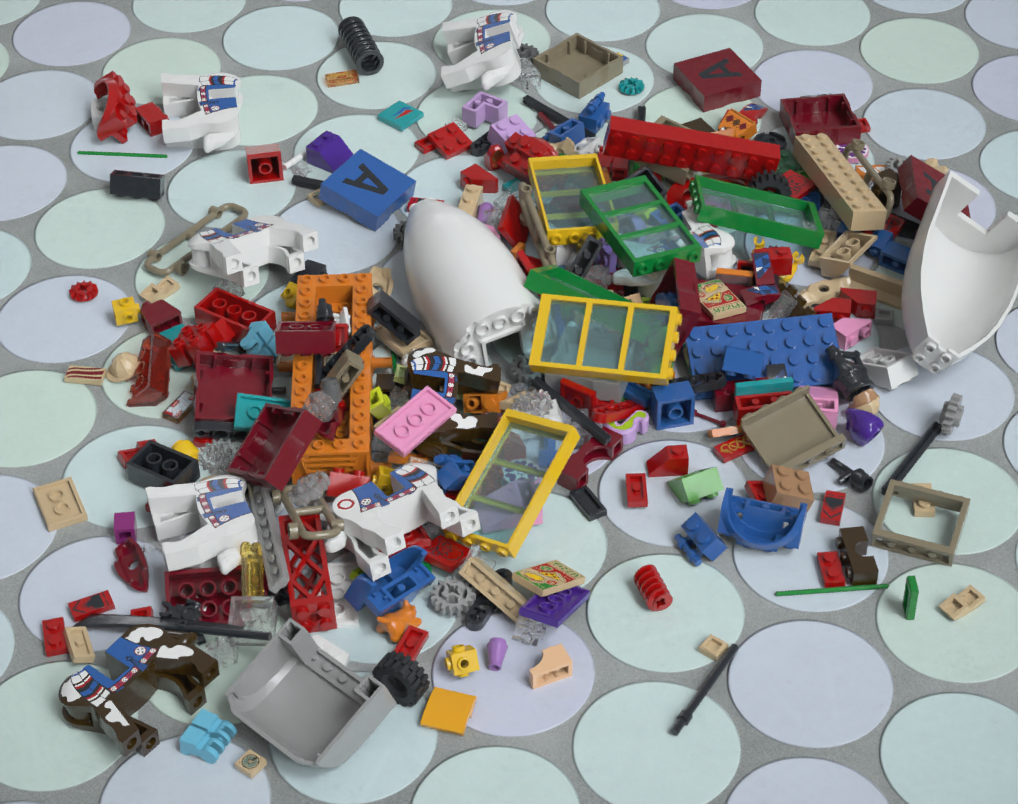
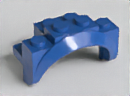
M726 487L717 532L725 536H733L737 540L736 544H740L745 548L761 549L765 552H777L778 548L782 546L787 549H799L807 517L808 504L801 502L799 508L740 497L733 495V488ZM737 513H743L742 519L738 516ZM785 522L789 523L786 527H784Z
M411 545L389 558L391 573L372 581L364 572L353 579L343 597L357 612L366 606L377 617L398 611L402 608L404 600H407L409 603L412 602L420 590L435 580L436 577L422 563L428 552L420 546Z

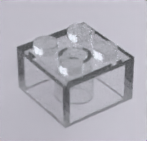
M231 596L228 624L245 626L243 630L271 632L272 638L276 634L278 605L273 596ZM228 637L232 646H266L269 642L265 640Z

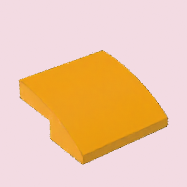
M434 687L420 724L422 727L464 736L477 697Z

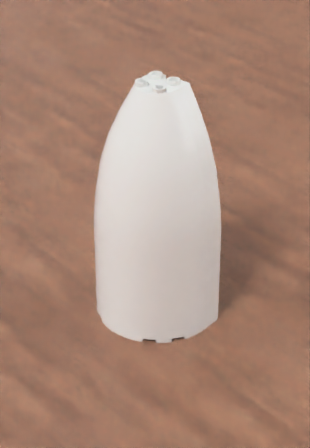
M952 170L933 189L909 252L901 295L902 321L908 344L913 353V360L931 373H939V371L954 365L987 341L1001 326L1018 294V217L1008 211L988 230L970 219L961 211L979 195L980 190Z
M433 197L413 203L409 207L410 211L404 234L405 271L415 308L426 331L433 339L436 349L463 361L474 362L481 366H489L486 343L519 331L522 353L524 356L525 353L531 354L541 299L536 292L523 287L527 277L507 247L484 223L462 209L437 201ZM551 315L549 316L544 348L559 343L557 328Z

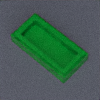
M915 575L907 576L902 606L907 620H914L919 595Z

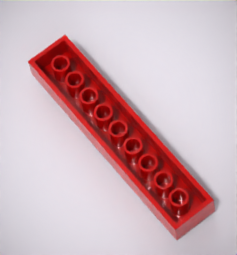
M611 115L603 140V155L670 167L689 168L693 171L751 181L752 176L756 178V173L760 172V174H763V170H767L768 173L771 170L776 172L780 161V145Z

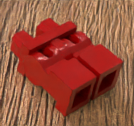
M600 146L598 152L600 166L607 167L609 175L612 174V181H621L628 177L630 160L603 155V146Z

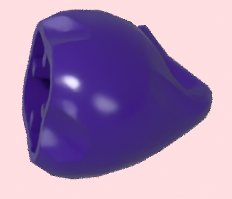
M848 408L845 411L847 420L846 430H849L852 439L859 445H867L884 427L883 421L871 412L855 408Z

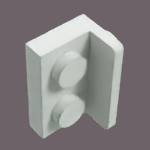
M587 137L577 143L574 150L578 152V155L597 153L598 156L600 146L603 145L600 137Z

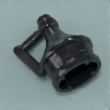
M831 345L825 350L827 359L833 363L835 369L833 387L843 394L846 401L852 402L854 396L867 389H874V382L869 379L868 371L862 363L861 353L858 350L854 352L840 351L835 345Z

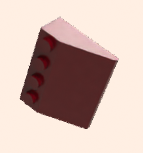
M249 564L239 565L227 575L222 574L219 567L164 571L166 601L171 603L172 606H176V604L187 606L185 604L187 599L195 600L202 605L199 610V621L253 627Z

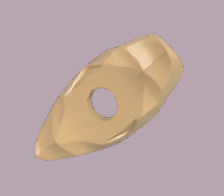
M373 266L369 272L372 273V286L381 287L390 296L394 284L391 277V269ZM373 287V295H374V294H375L376 292H378L379 290H376V289Z
M850 276L831 280L824 279L810 284L798 295L803 296L808 301L806 304L809 306L821 304L833 297L839 298L840 287L850 288L851 278ZM827 288L829 291L821 292L820 290Z

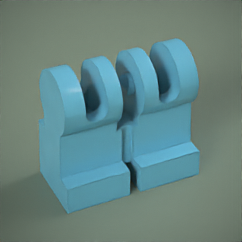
M251 322L248 327L250 331L241 340L240 346L246 350L247 354L273 356V359L278 357L279 354H276L275 335H273L274 332L267 322Z
M202 708L192 721V726L189 725L180 737V751L187 756L193 754L201 757L207 763L214 764L219 759V755L224 752L225 746H228L231 742V738H234L237 728L231 722L218 718V715Z

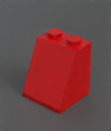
M278 143L245 147L250 184L284 180L281 151Z

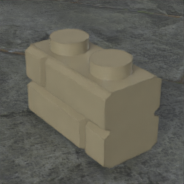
M346 349L325 377H337L342 397H344L347 389L352 386L365 368L362 357Z

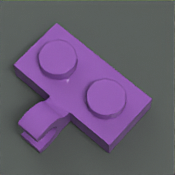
M600 237L599 241L604 243L605 239ZM608 243L604 244L595 259V264L609 273H615L617 255L612 252V248Z

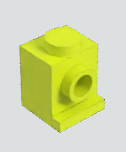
M378 386L370 391V413L380 420L392 411L389 397L386 394L383 395L381 388Z

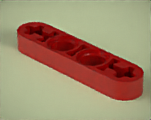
M631 400L594 408L591 420L597 423H609L626 419L636 410L646 411V408Z

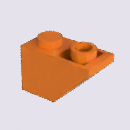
M487 391L464 393V413H502L506 411L500 409V401L508 398L507 391H498V394Z

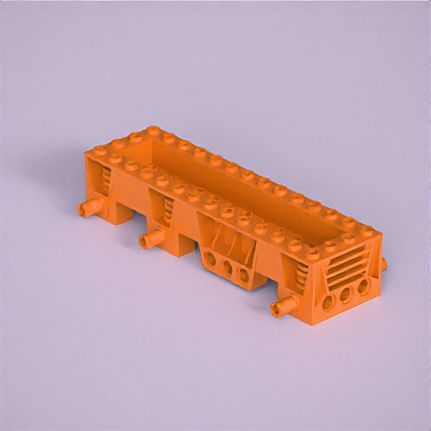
M372 273L298 275L296 312H281V321H316L318 300L324 298L326 303L332 305L333 313L340 314L342 308L347 307L348 315H350L349 324L352 327L351 337L365 324L374 328L376 320L366 313L368 299L373 296ZM372 341L359 354L362 357L365 368L352 386L347 389L344 397H342L347 411L343 412V421L337 428L334 441H329L319 434H315L290 477L293 484L310 483L315 486H324L327 469L333 470V467L344 468L345 472L352 473L353 470L365 471L364 475L370 477L369 482L372 475L376 474L379 465L392 468V463L374 462L372 460L373 415L370 413V391L373 386L374 371L381 368L392 369V356H373ZM294 354L293 360H279V372H293L291 407L306 409L322 421V415L326 411L316 393V389L313 387L315 354L311 356Z

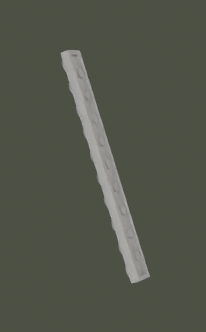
M247 484L268 587L270 591L276 594L288 584L290 578L270 489Z

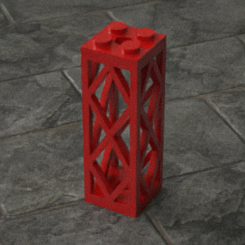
M320 514L299 516L307 531H322ZM289 515L278 516L282 547L290 578L288 581V591L293 620L303 626L308 633L337 629L324 539L306 540L299 535V539L289 540L287 524L293 522ZM317 545H319L320 555L314 551ZM289 549L294 553V556L291 560L289 557ZM310 557L314 558L318 564L316 565ZM300 558L301 561H300V563L298 564V566L295 568L294 566H295V564L297 563L298 559ZM306 564L314 570L309 579L301 573ZM317 574H318L321 578L319 579L318 583L315 585V584H313V583H314V581L316 580ZM297 578L305 584L304 587L296 582ZM325 583L327 595L321 591V596H317ZM294 588L300 593L297 599H295Z

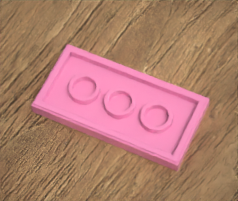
M426 386L374 430V435L404 458L456 413L457 408L429 386Z

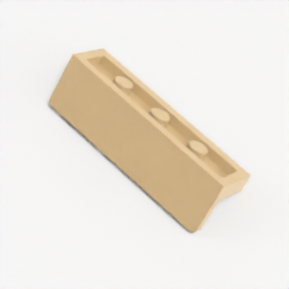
M855 264L850 266V288L877 291L876 302L901 310L903 281Z
M471 556L458 573L519 626H523L528 618L518 615L519 608L528 599L484 561Z

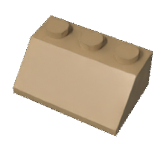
M846 230L819 257L822 276L833 279L839 278L878 239L877 235Z

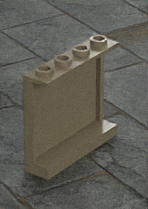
M809 385L803 388L798 387L791 394L783 395L775 402L763 405L758 411L747 413L741 419L740 429L768 470L771 464L804 470L845 448L846 437L843 433L838 435L809 394Z

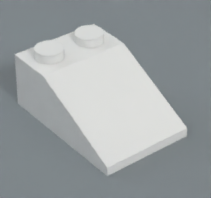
M874 347L860 355L862 363L868 371L869 379L878 387L893 390L898 388V385L911 381L913 377L919 374L917 364L913 360V353Z

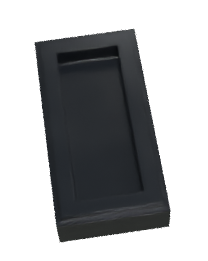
M587 485L569 492L570 499L589 522L607 515V509Z

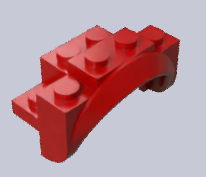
M111 71L94 83V93L97 99L108 95L106 107L97 125L96 132L101 142L112 135L124 144L128 141L127 129L137 123L136 101L130 95V88L124 83L123 78L114 71Z
M514 132L504 143L508 152L497 162V165L502 170L531 186L528 175V158L559 156V154L544 139L527 135L522 136ZM569 175L536 177L540 193H549L554 187L558 191L563 190L568 182Z

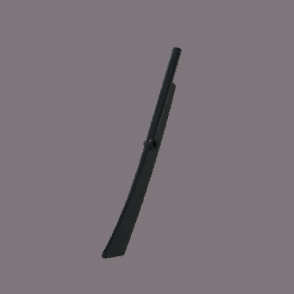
M90 614L72 626H86V628H131L140 624H153L164 630L265 641L272 639L271 632L243 630L245 626L136 615Z

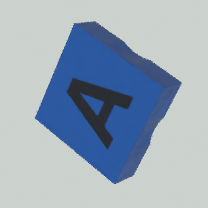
M359 149L321 183L319 199L335 209L350 215L359 223L376 232L396 210L400 209L414 196L416 180L366 151Z

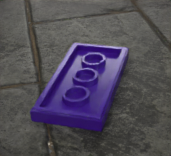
M575 586L544 597L535 594L519 608L518 615L558 628L589 599L591 591Z

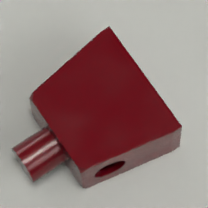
M163 299L154 303L145 301L141 306L142 324L150 336L183 323L181 311Z

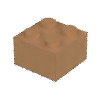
M771 464L762 480L766 502L799 508L802 502L808 504L807 510L809 511L814 502L809 472Z

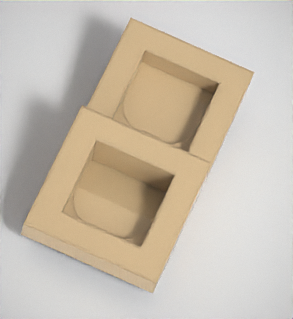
M167 275L157 285L151 283L139 295L144 300L154 303L160 299L168 298L181 287L178 282Z
M970 584L958 595L953 593L939 605V608L955 621L977 609L986 602L985 596Z

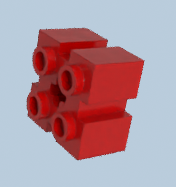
M202 322L197 326L186 325L180 330L181 332L178 337L173 340L168 351L178 367L191 366L195 361L196 351L214 352L213 350L218 347L216 343L223 341L224 338L214 322Z

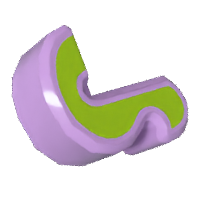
M636 410L622 424H618L617 421L602 423V428L605 426L623 435V445H628L635 441L637 432L645 434L648 431L649 415L646 411Z

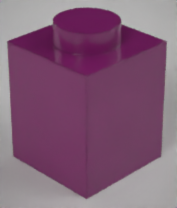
M135 511L114 513L116 545L123 543L127 537H131L137 542Z

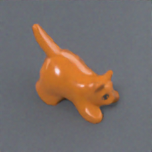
M404 600L400 610L386 613L376 618L378 621L376 630L379 633L387 632L392 642L399 643L409 625L419 627L422 621L416 617L415 605H411L407 600Z

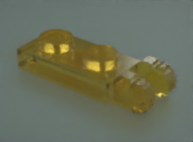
M244 541L240 546V556L242 557V601H263L264 580L261 544L254 542L250 545L249 542Z

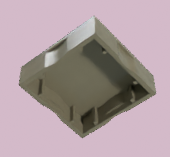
M575 33L557 46L533 58V75L578 99H581L623 73V56L597 45L594 41L579 33Z

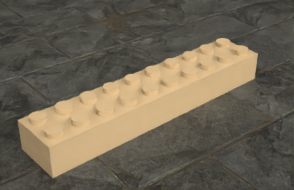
M823 133L795 136L793 156L850 231L884 230L887 214L886 208L831 139Z

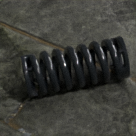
M351 16L341 21L338 27V34L358 71L367 76L378 73L383 67L384 58L363 20L357 16Z

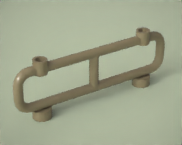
M853 139L851 143L846 145L842 154L848 159L852 151L866 169L863 181L868 186L871 178H873L886 195V222L894 204V195L891 190H894L896 181L888 177L882 179L860 152L864 150L866 143L859 139Z
M520 182L518 187L519 203L522 210L520 224L528 226L542 265H557L555 247L549 243L532 199V187L525 182Z
M225 203L219 207L212 205L208 210V215L158 251L150 249L147 254L148 258L144 262L145 269L159 276H166L173 272L181 276L186 275L189 270L187 262L192 259V251L165 269L157 268L151 264L159 262L164 254L185 239H191L196 235L194 234L196 231L213 219L221 218L224 211L234 210L241 213L240 216L220 229L228 233L232 230L233 223L248 218V210L235 203Z
M301 483L286 485L282 492L270 490L273 506L281 505L282 501L293 522L287 524L289 540L299 539V535L306 540L329 539L338 536L341 531H344L343 519H335L324 500V486ZM309 491L311 492L312 499L316 500L318 506L294 508L287 493ZM323 513L330 525V530L309 532L305 529L299 517Z

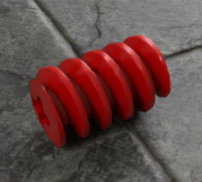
M649 564L638 569L634 575V583L647 607L652 611H662L672 604L673 597L670 595L665 583H663L664 581L660 577L657 568Z

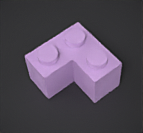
M482 91L462 106V123L470 127L477 128L485 120L496 123L508 118V101Z

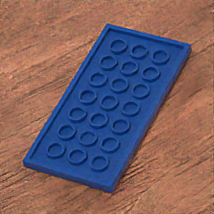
M832 313L699 326L692 329L685 341L691 375L721 371L725 374L720 365L724 345L763 352L765 357L761 377H767L766 365L785 363L787 377H792L794 381L793 390L799 386L807 385L816 387L833 386L835 369L825 353V350L831 345L839 348ZM737 373L736 376L725 374L727 381L748 379L744 378L741 373ZM712 391L694 393L695 400L711 399Z

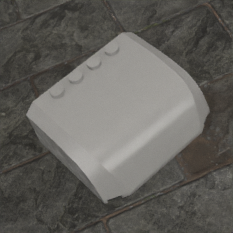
M292 618L287 620L225 692L231 712L235 717L295 763L311 768H332L347 761L397 704L385 685L370 674H367L364 679L326 653L316 644L308 631Z

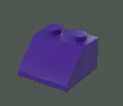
M327 130L306 146L307 163L330 173H334L354 155L339 135Z

